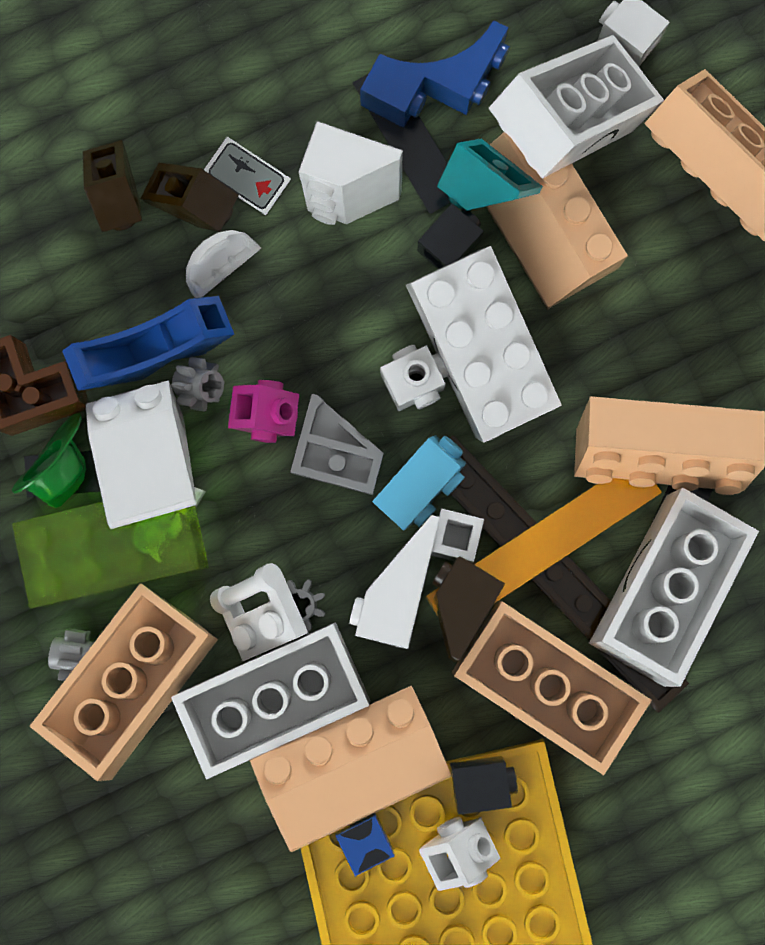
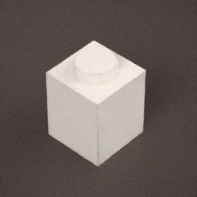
M623 0L620 4L613 1L599 20L603 27L597 41L614 35L639 67L660 42L670 22L642 0Z
M441 508L431 556L456 561L461 556L473 563L484 519Z

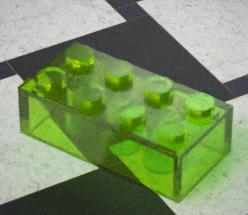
M103 502L12 523L30 609L48 607L136 586L140 583L145 584L209 568L195 506L110 529L107 523Z

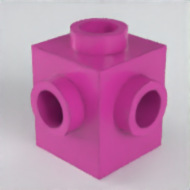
M258 380L257 385L233 386L228 428L250 432L251 440L265 443H276L277 436H294L298 419L299 394L283 390V383L271 380Z

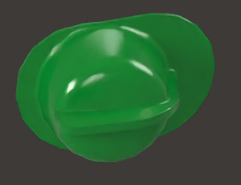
M76 413L72 415L54 433L34 464L14 484L11 490L14 494L27 489L50 507L58 508L79 489L84 481L86 466L85 459L72 438L81 423V414Z

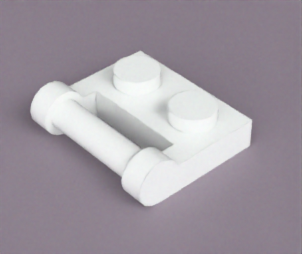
M268 563L258 568L254 576L232 587L222 586L213 591L210 596L211 606L217 613L223 615L242 661L308 633L280 568L275 564ZM261 591L267 592L270 602L247 613L244 612L240 601Z

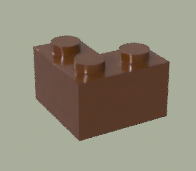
M12 335L0 338V432L14 436L86 410V404L89 403L86 391H78L66 361L34 371L25 343Z

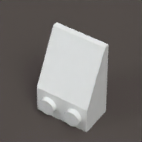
M169 380L154 385H146L140 389L112 397H104L98 401L86 404L88 436L107 523L110 529L197 505L184 416L179 404L176 403L177 399Z
M431 515L365 593V598H355L349 624L357 626L355 636L408 649L440 517Z

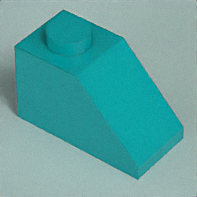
M483 139L457 143L437 185L439 189L449 196V200L453 205L465 210L536 195L543 188L541 184Z

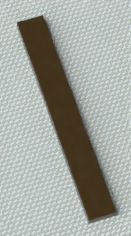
M452 435L450 439L462 449L464 453L460 457L467 464L460 471L465 478L450 495L470 516L484 519L482 529L498 546L502 547L537 524L457 438ZM567 555L531 580L590 642L611 600ZM596 648L634 689L652 700L649 705L657 713L689 684L684 679L681 687H664Z

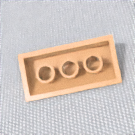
M704 69L677 85L644 124L651 130L653 139L660 146L669 148L681 159L680 163L688 174L693 177H699L710 188L712 197L719 204L725 207L728 206L740 217V223L747 232L754 236H759L765 241V127Z
M503 132L490 145L543 186L539 194L486 207L547 309L619 269L628 255L572 163L541 178L537 171L527 163L524 154L508 134Z
M140 583L29 727L96 781L112 780L172 701L171 697L180 691L218 639L186 614Z
M412 685L374 702L366 708L250 760L266 803L290 852L298 850L451 777L434 732Z

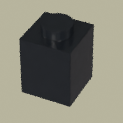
M451 204L418 240L417 251L437 269L443 268L468 256L479 245L484 232L480 228L481 222L471 211L464 208L460 211Z
M502 756L450 763L458 815L512 808L510 795L518 794L514 767H506V762Z

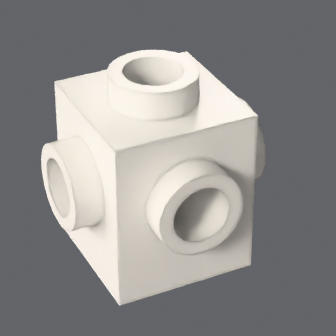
M415 345L405 347L392 355L393 362L380 367V374L398 411L414 404L417 409H422L440 400L441 398L438 393L445 388L443 378L449 376L439 353L431 355L427 345L418 350ZM418 373L423 379L414 381L409 376Z
M461 817L450 819L437 827L439 835L419 849L438 891L460 886L468 888L479 884L488 877L486 870L501 859L482 818L465 822L462 821Z

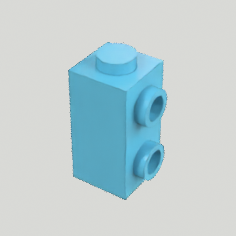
M436 435L429 437L372 502L403 531L413 523L420 528L435 512L436 508L431 503L441 492L449 496L465 478L460 473L467 464L460 457L464 452L447 436H443L442 439Z

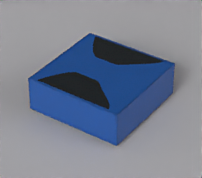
M376 813L336 832L335 836L355 876L395 856V852Z

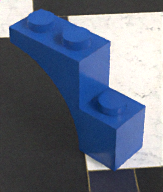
M493 20L487 31L472 46L455 56L440 61L410 63L379 54L360 89L361 106L403 128L410 116L415 118L419 116L426 102L427 95L467 115L473 103L478 105L482 103L491 84L490 81L486 80L493 67L499 70L509 52L510 46L505 44L508 27Z
M219 296L193 298L143 324L102 338L73 343L62 352L79 391L144 380L172 360L204 355L235 334Z

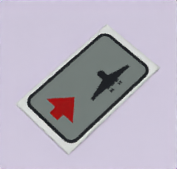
M226 137L204 169L237 193L240 199L264 215H267L291 180L290 177L229 137Z

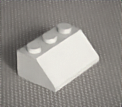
M317 122L299 169L307 209L309 212H312V217L330 225H335L336 221L348 224L399 200L402 193L403 151Z

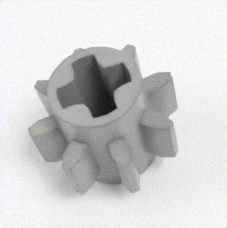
M190 357L188 361L189 367L176 366L171 387L175 394L179 396L177 404L190 406L193 410L206 411L207 402L218 403L220 401L219 398L224 390V381L221 374L217 372L218 364L208 363L204 358Z
M289 580L287 585L292 596L298 593L300 598L308 597L311 605L305 608L307 616L302 617L309 631L312 629V622L309 618L313 615L318 617L325 616V612L317 608V601L321 600L325 594L318 593L313 595L309 591L312 586L311 580H307L302 589H297L295 583Z
M66 629L64 638L54 637L49 651L48 665L50 669L59 670L58 680L65 681L94 642L90 641L91 631Z

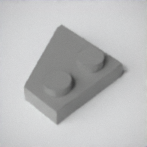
M312 394L290 473L373 495L384 453L328 406L321 397Z

